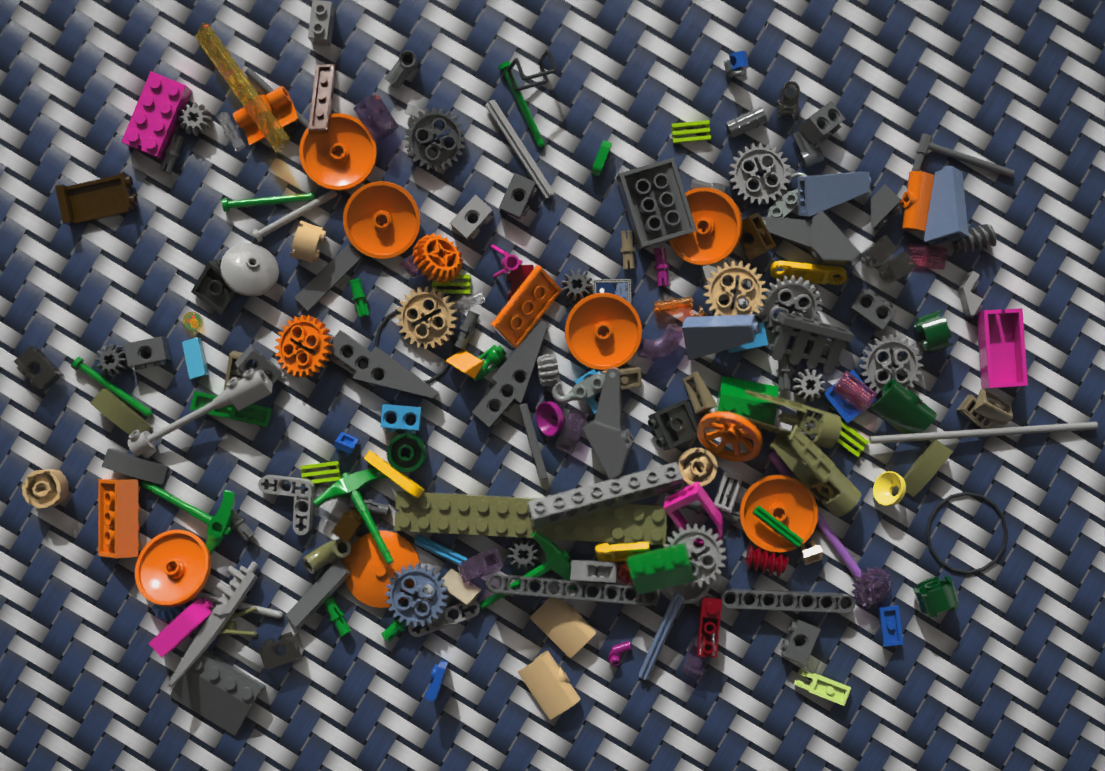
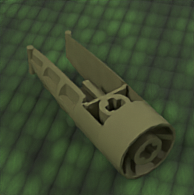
M745 390V393L798 410L796 415L782 411L778 416L779 422L792 426L791 431L741 416L753 425L788 438L797 425L799 427L798 430L806 433V437L816 446L831 449L836 444L842 426L841 418L838 415L791 400ZM806 409L814 411L813 415L808 416Z
M797 425L794 427L788 440L782 435L776 434L770 448L776 450L797 478L819 498L821 503L834 516H842L857 505L861 492L809 438L798 430L799 427Z

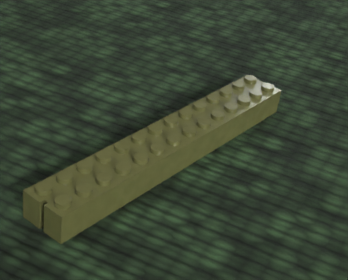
M397 491L395 509H399V512L395 513L394 531L533 538L531 536L532 533L538 531L548 539L615 543L649 542L652 545L666 544L667 512L664 509V505L628 503L533 529L527 513L528 502L540 498L423 492L420 498H417L408 491Z

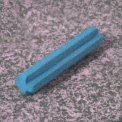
M420 534L414 540V544L460 567H465L468 561L467 557Z

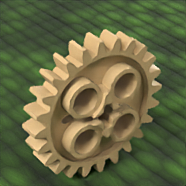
M732 261L730 267L726 262L723 263L724 269L717 266L718 273L711 271L710 274L713 279H706L710 285L703 287L708 290L703 296L709 297L705 304L711 303L712 306L708 310H715L713 316L719 314L727 316L753 315L752 312L760 313L757 307H764L760 300L767 298L762 295L767 289L761 288V285L766 282L759 281L762 274L755 275L756 268L750 271L749 263L743 267L742 261L739 262L738 266ZM738 275L740 278L737 292H740V294L735 297L734 309L732 310L730 306L733 293H730V290L735 288L736 276ZM724 276H729L732 279L731 286L723 284L722 279ZM743 280L750 281L751 288L749 290L742 288L741 283ZM720 295L728 297L727 305L719 303ZM739 299L747 301L746 309H741L738 306Z
M426 286L424 290L422 287H419L417 292L411 290V296L409 294L404 295L407 301H400L403 307L397 308L401 314L396 316V318L401 319L397 326L403 327L400 333L406 332L404 339L411 338L410 344L417 342L418 348L424 344L425 349L429 348L430 344L432 348H435L437 343L441 346L444 344L443 340H450L447 334H454L451 328L457 327L453 321L458 319V317L453 316L457 309L451 308L455 303L448 302L450 296L443 297L444 291L437 293L436 287L430 291L429 286ZM428 300H432L434 302V308L432 310L429 309L427 306ZM412 309L418 312L417 318L412 317ZM438 309H441L440 313L430 317L428 320L423 321L416 326H413L414 322L426 317V315L431 314ZM437 317H441L443 319L442 326H439L436 323ZM421 326H425V327H426V329H427V334H426V335H423V334L420 332V327H421Z

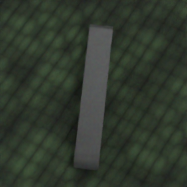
M728 588L722 590L719 596L724 606L736 609L850 613L855 608V600L845 593ZM730 593L733 594V601L726 603L724 600L725 596ZM751 594L753 601L749 604L744 603V597ZM771 595L772 602L767 605L764 604V597ZM786 596L791 597L789 605H783L782 601ZM810 597V604L803 606V598ZM828 597L830 600L829 605L822 607V600ZM844 598H848L849 603L847 607L842 608L841 601Z

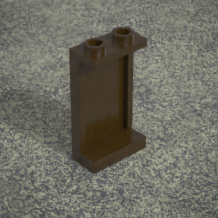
M122 171L119 172V175L70 186L63 184L55 186L63 223L72 226L136 212L137 199L135 194L132 193V177Z

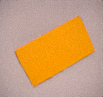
M463 349L446 360V362L472 378L476 377L484 364L482 360Z

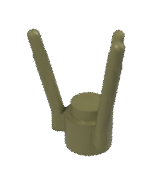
M257 607L233 614L219 635L257 636L256 632L237 630L236 622L232 621L234 618L256 611Z

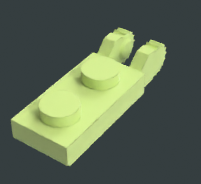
M799 669L798 673L812 680L810 685L800 680H795L794 684L845 706L851 687L819 674Z

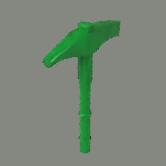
M377 468L353 474L344 473L340 480L319 495L313 503L318 508L330 500L351 496L386 564L393 563L394 560L390 550H388L359 493L371 482L388 478V476Z
M143 480L141 483V487L209 525L207 528L206 546L210 551V555L220 545L225 536L232 532L233 529L230 525L235 507V493L224 490L221 506L216 515L212 517L202 510L178 499L173 494H169L155 486V484Z
M534 531L531 536L545 552L547 561L523 577L538 578L552 569L561 575L564 580L578 582V580H570L571 564L568 560L570 559L569 552L567 550L562 551L550 539L540 532ZM518 581L510 584V588L513 591L519 588ZM570 585L568 588L569 591H571L576 587L574 585ZM495 593L490 597L488 596L479 605L482 609H485L508 594Z

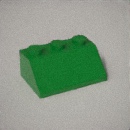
M721 376L715 412H728L768 424L775 423L778 404L745 393V390L778 397L777 386Z
M685 542L631 555L627 558L631 577L638 595L695 581Z

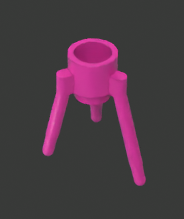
M491 245V248L503 255L502 266L504 268L494 274V278L508 273L509 270H515L519 264H522V260H519L517 256L509 255L497 246Z

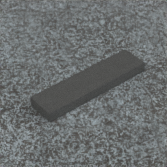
M347 244L294 298L307 311H310L362 257Z
M524 403L519 406L540 479L547 478L529 408Z
M337 559L286 614L295 628L300 629L351 574L341 560Z

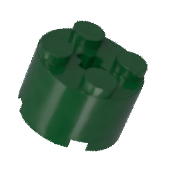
M940 310L918 317L916 322L913 323L916 334L920 333L922 341L919 342L922 351H927L929 354L953 346V342L949 343L948 340L952 336L946 319L939 316L942 313Z
M400 434L390 441L387 448L389 464L401 472H412L419 469L427 458L426 444L415 434ZM404 448L411 450L410 458L403 456Z
M944 576L945 579L939 580V577L929 578L920 582L918 589L913 588L921 612L928 614L930 618L939 616L940 612L946 610L953 611L959 607V599L952 579L949 576Z

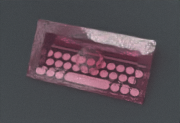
M908 244L906 266L944 270L948 251L944 246L934 247L932 245Z
M848 371L844 372L832 389L861 412L870 407L877 393Z

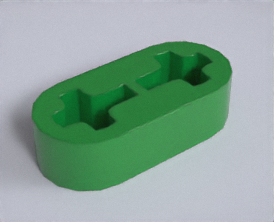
M603 140L590 174L600 177L612 143Z

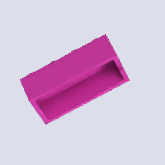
M150 71L121 142L130 148L163 160L165 156L164 151L168 148L172 133L175 134L180 122L178 117L183 115L180 110H185L192 90L184 84Z
M1023 308L980 311L977 314L982 389L1028 386Z

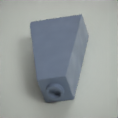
M946 166L942 170L935 172L924 235V242L934 247L969 236L962 171L953 166Z
M850 172L798 177L799 215L812 216L821 210L824 211L870 192V173Z
M755 316L685 317L682 332L688 360L754 342L756 334H759V323L755 322Z

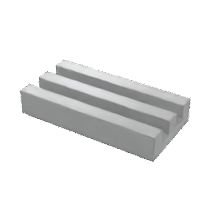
M726 471L723 473L713 503L720 511H725L730 515L743 478ZM727 477H728V478H730V479H729V482H728V485H727V488H726V491H725V494H724L722 503L719 504V500H720V497H721V494H722V491H723V488H724L726 479H727ZM736 480L737 482L729 506L726 507L725 504L727 502L733 481Z

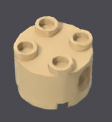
M300 221V226L297 228L291 247L294 252H290V257L304 260L310 264L313 261L318 262L320 256L318 246L319 243H324L326 231H323V227Z
M690 448L684 451L677 461L683 481L690 485L699 482L701 486L707 485L716 476L717 461L711 452L703 448Z
M35 470L28 474L27 479L22 485V493L26 502L36 508L57 506L69 495L68 481L60 470Z

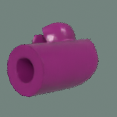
M629 641L614 645L611 648L608 661L612 666L620 664L622 653L632 650Z

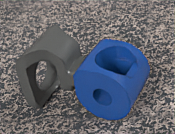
M746 51L731 53L729 55L730 60L724 61L726 77L731 78L747 74L749 65Z

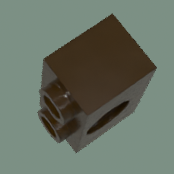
M759 213L742 220L743 228L740 243L749 260L776 247Z
M349 510L343 513L331 533L349 543L354 540L365 521L358 511Z

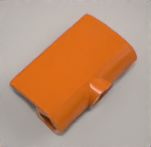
M283 86L267 95L262 94L250 100L251 104L233 113L234 120L238 126L244 129L249 145H253L298 120L291 97Z
M921 171L909 172L908 191L903 194L901 199L904 202L902 204L903 208H906L902 222L903 230L925 232L934 181L933 174Z

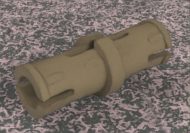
M627 230V239L626 232H620L622 242L620 253L623 255V270H628V262L630 263V270L635 269L633 253L635 252V247H633L632 230Z

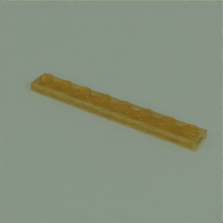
M202 23L195 38L275 152H282L290 138L208 23Z

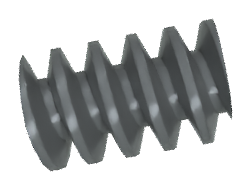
M984 224L982 227L976 226L975 229L969 228V236L952 241L956 254L959 253V250L966 254L967 248L970 252H974V246H976L977 250H981L982 244L987 249L989 248V242L993 247L997 244L996 233L989 224Z

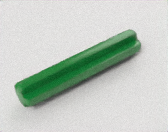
M757 506L754 509L753 514L796 548L802 544V538L762 507Z

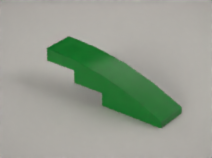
M194 391L190 410H198L211 403L217 396ZM232 404L208 412V414L268 427L272 408L250 404L238 411Z

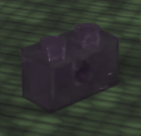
M379 95L365 97L353 108L374 141L388 137L399 127Z

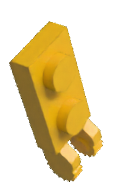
M649 542L618 543L613 545L600 543L595 546L597 559L602 562H625L628 556L651 551Z

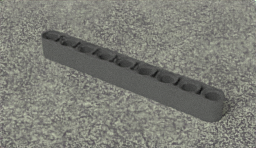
M499 574L492 575L486 580V588L492 593L639 606L654 605L659 598L657 591L649 592L652 595V599L648 603L644 599L645 593L638 595L636 588L633 586ZM493 578H497L500 581L498 589L491 587L490 582ZM512 580H516L519 583L517 591H513L510 588ZM533 581L536 582L539 587L538 591L535 593L532 592L529 588L530 583ZM551 583H554L558 588L556 594H551L549 591ZM570 585L576 587L577 592L574 596L568 593ZM589 587H593L596 592L592 598L587 594ZM609 588L614 591V597L612 599H609L606 596V592ZM628 590L633 593L631 601H628L625 597V593Z

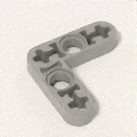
M278 475L262 477L259 480L258 486L263 493L294 497V532L298 535H305L310 532L313 525L315 490L313 482L309 479ZM268 481L271 484L277 483V486L273 485L268 488V485H266L265 482ZM284 481L290 483L291 489L289 491L283 489L282 483ZM305 484V487L308 488V490L304 492V489H296V486L301 487ZM301 502L307 504V512L300 510L299 505ZM302 521L303 525H306V528L303 530L302 527L299 526V524L302 523Z

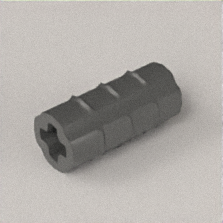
M759 107L726 122L725 125L730 137L734 138L767 123V117L762 107Z

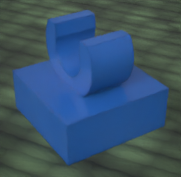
M341 432L335 440L333 447L336 448L337 454L342 450L346 452L345 457H348L356 448L359 439Z

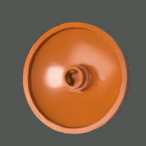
M333 113L330 117L329 134H310L308 128L305 130L300 141L299 156L304 171L313 182L325 189L344 191L357 187L370 176L376 164L377 147L371 131L362 121L351 115Z
M377 181L360 187L348 199L343 213V225L347 238L358 251L373 258L387 259L402 254L414 243L420 230L421 217L415 199L403 187L391 182Z
M703 187L685 192L697 231L670 240L669 243L672 249L683 260L696 265H709L724 260L735 250L741 238L743 226L738 206L727 194L717 189Z
M595 293L586 296L571 309L566 320L565 339L570 352L579 362L593 369L608 370L625 364L636 353L641 342L642 325L638 313L627 300L612 293Z
M787 475L763 477L747 489L741 500L739 515L742 528L748 538L762 549L771 552H787L796 549V547L753 514L757 506L762 507L802 538L803 542L801 545L811 537L818 520L816 500L812 492L802 482Z
M170 530L157 535L146 544L136 562L135 581L140 593L154 604L164 607H174L190 601L199 594L208 581L211 572L210 551L203 540L189 531Z
M379 530L394 562L389 565L386 564L371 533H368L353 543L350 554L345 557L344 565L351 573L345 582L354 597L362 603L371 607L387 608L392 606L391 603H386L390 597L385 595L386 592L391 591L386 585L393 584L389 579L391 577L396 578L394 573L396 571L401 573V567L403 566L408 570V565L412 564L415 568L416 564L420 563V558L413 544L404 536L392 531ZM406 579V583L408 586H415V583L412 579ZM401 597V602H403L407 598Z

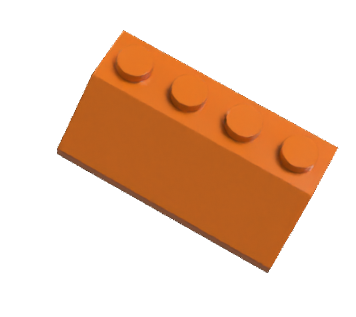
M98 479V556L110 558L138 557V551L140 550V543L138 541V532L140 530L138 513L140 511L138 494L140 492V485L138 484V479Z

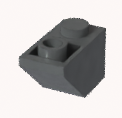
M885 184L871 198V226L876 231L879 228H884L888 224V219L891 215L899 213L904 203Z

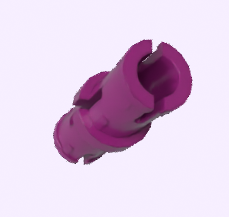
M661 247V255H659V248H654L656 262L654 270L657 272V287H663L662 279H664V286H669L667 270L669 269V264L666 261V247Z

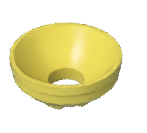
M892 471L882 473L876 479L873 487L875 500L883 506L897 505L903 499L906 491L903 477ZM895 486H898L899 492L896 496H893L892 490Z

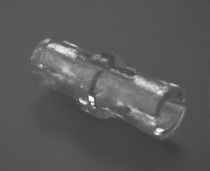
M228 112L219 114L216 118L219 120L224 129V135L229 138L234 150L240 151L245 148L246 145L238 133L239 129L237 126H234Z
M483 291L469 296L463 295L462 298L451 301L455 303L451 308L457 309L458 312L464 309L469 310L472 306L485 303L486 299Z

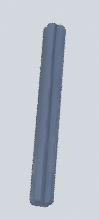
M674 593L640 669L639 677L641 679H649L684 600L682 594Z

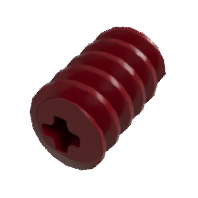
M750 545L747 550L745 563L747 564V570L753 565L755 572L761 567L762 574L768 569L770 576L775 571L777 572V578H779L786 570L788 555H785L783 558L782 554L778 553L775 556V552L770 551L768 554L765 549L760 553L759 547H755L753 550Z

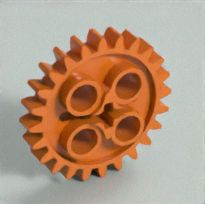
M301 315L300 318L295 316L294 321L288 320L289 326H282L284 332H278L281 338L275 340L279 342V345L274 347L279 350L275 356L280 357L278 364L283 365L281 369L287 370V374L306 378L307 375L313 376V372L320 373L319 367L325 368L324 361H330L326 356L327 354H332L328 349L333 346V344L329 343V340L333 337L327 335L330 329L325 328L326 324L320 322V319L309 315L308 317ZM292 338L295 341L302 343L303 346L314 350L316 354L306 350L303 346L292 342Z

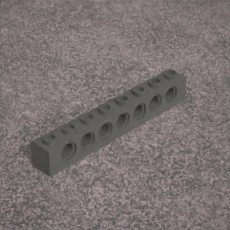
M677 462L529 501L527 513L532 528L536 529L681 489L683 477Z

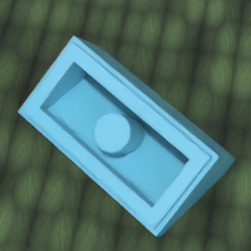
M197 337L183 341L182 345L189 379L208 376L202 339Z

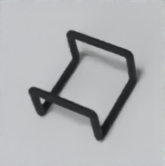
M549 49L538 60L541 73L524 76L519 59L514 58L507 69V73L515 91H521L548 82L547 75L555 73L557 70ZM548 55L552 70L545 71L542 61ZM516 64L522 80L526 81L543 76L544 80L517 87L511 70Z

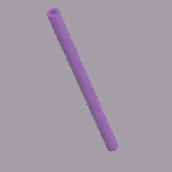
M776 450L768 455L781 475L795 478ZM818 511L817 526L857 581L865 577L864 573Z

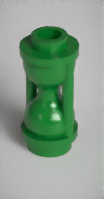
M494 344L478 357V359L482 360L487 356L483 360L484 364L476 377L473 378L475 382L478 379L482 380L506 360L504 356L507 353L500 345L496 347Z

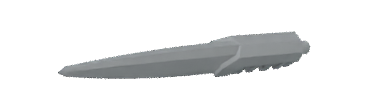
M252 561L248 569L241 565L239 571L232 566L228 568L227 573L234 577L229 582V586L227 587L219 582L215 589L223 593L218 599V602L221 604L216 605L170 679L168 687L173 686L186 673L223 629L258 578L254 574L259 566L257 563Z

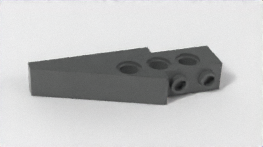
M543 320L493 375L492 379L497 384L472 411L488 427L496 426L502 420L500 415L505 410L507 412L510 411L515 405L514 399L522 403L548 328V324ZM519 372H523L526 375L523 383L515 381V375ZM507 386L513 389L512 396L508 398L504 397L502 393L503 389ZM493 401L500 403V409L497 412H493L490 409V404Z
M339 330L330 342L333 346L329 347L328 350L332 354L328 355L337 361L339 359L344 361V366L351 372L356 370L357 372L352 377L354 379L430 398H435L439 393L380 348L375 346L371 352L344 331ZM348 347L353 349V355L350 358H347L344 354L345 349ZM364 358L369 362L366 369L360 367V361ZM378 370L384 372V378L380 381L375 378V373Z

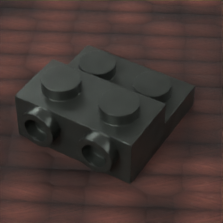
M214 259L208 262L191 292L222 315L239 293L233 291L224 282L220 272L221 259Z
M686 399L648 416V426L651 430H655L657 435L656 443L659 448H663V451L697 436L698 426Z

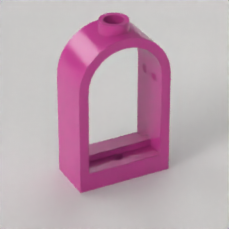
M699 482L665 497V511L678 528L681 526L683 530H686V525L689 523L681 514L679 508L699 500L717 525V528L712 531L711 535L717 533L719 536L716 541L721 539L723 516ZM696 538L693 541V545L698 547L704 543L702 538Z
M199 598L148 644L161 658L169 654L209 618L212 613L211 608L214 607L212 602L207 598L204 600Z

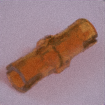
M689 296L677 299L671 297L670 300L654 301L655 314L669 311L674 313L677 310L693 308V300Z

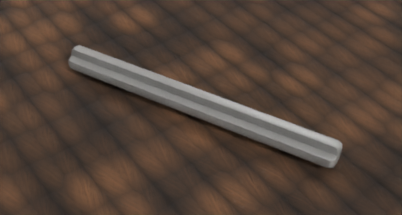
M489 101L486 104L487 110L533 181L536 182V186L544 198H550L554 195L553 189L496 101Z

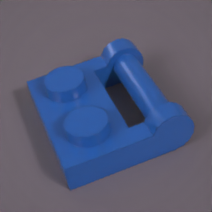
M441 660L439 665L435 664L430 677V679H433V682L425 693V698L428 701H434L437 697L448 665L447 661Z

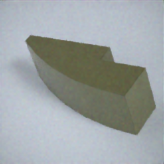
M102 389L90 402L99 412L129 435L135 430H139L142 433L144 431L149 432L152 429L149 423L108 389Z
M933 440L903 477L906 484L905 492L914 497L938 472L953 451L938 440Z

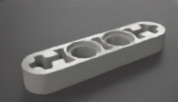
M475 600L473 605L477 607L474 609V613L468 610L464 612L466 615L464 617L459 606H463V609H466L468 605L463 602L443 608V613L438 612L441 624L433 626L426 620L429 630H426L427 627L425 626L420 629V633L417 630L413 631L414 624L411 622L408 627L409 633L414 637H420L472 618L480 611L479 602ZM451 609H455L459 613V617L456 620H452L448 616V612Z

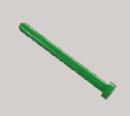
M506 61L498 66L499 71L504 72L539 148L545 146L543 138L521 91H515L512 87L507 73L511 63Z
M305 193L234 201L224 198L222 199V207L224 212H229L231 208L312 201L315 199V194Z
M77 357L74 360L71 368L81 370L146 417L152 415L150 409L84 364V359Z

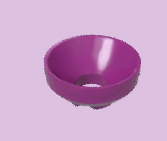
M551 401L539 404L536 410V422L544 435L551 437L561 432L565 416L563 410L556 403Z

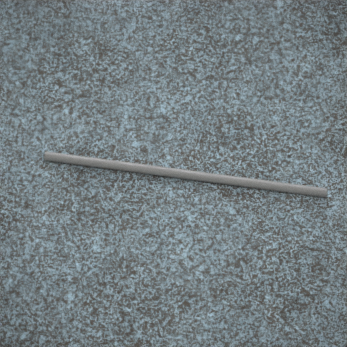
M1097 422L870 436L869 443L879 444L1093 430L1098 428Z

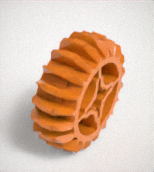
M434 233L430 236L426 235L419 239L413 248V264L418 265L417 270L422 271V276L426 275L428 280L433 279L435 283L440 281L443 284L456 278L462 270L463 259L461 258L462 253L458 252L459 247H455L453 242L448 241L447 237L442 238L441 234L437 236Z

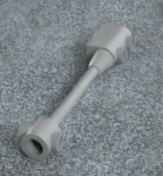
M249 369L243 375L245 378L238 380L235 377L229 380L227 383L228 387L220 395L212 400L211 403L152 434L148 431L142 433L139 430L133 431L129 435V449L135 456L142 455L144 459L149 458L156 452V440L214 409L233 404L239 411L271 394L273 383L262 370L255 372L254 369Z

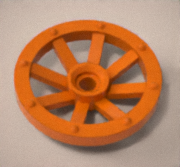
M709 413L701 419L697 428V436L701 444L712 454L729 461L744 462L752 460L759 454L763 444L759 430L745 418L733 413ZM705 427L716 429L717 431L706 433ZM721 437L722 440L717 446L710 439ZM746 438L753 440L754 446ZM739 441H740L749 451L741 452V450H740V445H739ZM727 443L733 445L734 452L724 449Z

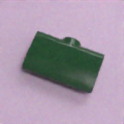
M894 379L885 384L882 390L884 395L870 406L871 410L902 434L922 433L937 417V413L923 403L916 394L910 390L908 391Z

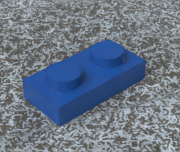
M899 606L878 607L882 645L884 647L903 645Z

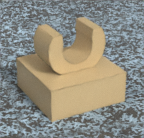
M813 540L811 541L812 548L807 549L804 544L801 545L804 565L823 559V551L820 545L816 546Z

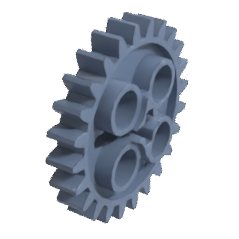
M417 563L415 568L412 564H409L408 570L403 566L401 567V573L399 571L394 573L396 578L391 577L389 579L393 584L386 585L391 590L385 593L386 596L390 597L386 603L392 604L388 609L389 611H396L393 617L401 616L399 622L406 619L407 626L411 621L414 627L419 622L422 626H425L426 620L431 624L433 622L432 617L438 619L440 617L438 612H444L441 606L447 605V602L443 599L449 597L448 594L444 593L448 587L442 586L445 579H438L441 573L433 574L434 567L428 571L427 564L423 568L420 567V563ZM406 579H412L415 583V586H408L406 583ZM426 584L433 587L432 593L426 592L424 588ZM416 591L419 592L418 595H419L420 597H419L418 599L415 598L416 595H415L414 593H415ZM401 597H406L409 600V605L402 604ZM419 603H425L428 611H422L419 608Z

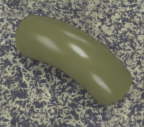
M340 538L332 540L303 557L302 563L310 573L314 574L330 562L348 556L351 551V544Z

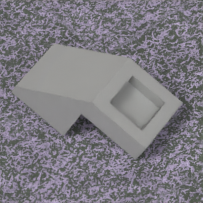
M974 271L967 273L958 288L963 312L966 317L977 315L982 308L981 303L983 299L970 292L979 283L977 279L980 275Z

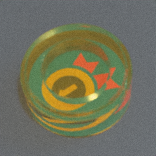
M188 312L183 317V326L187 330L197 331L203 326V318L199 313Z

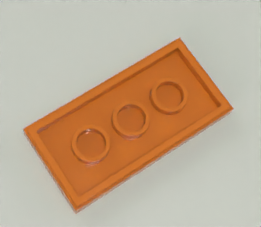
M537 265L490 325L512 348L517 349L559 295L561 288L541 266Z

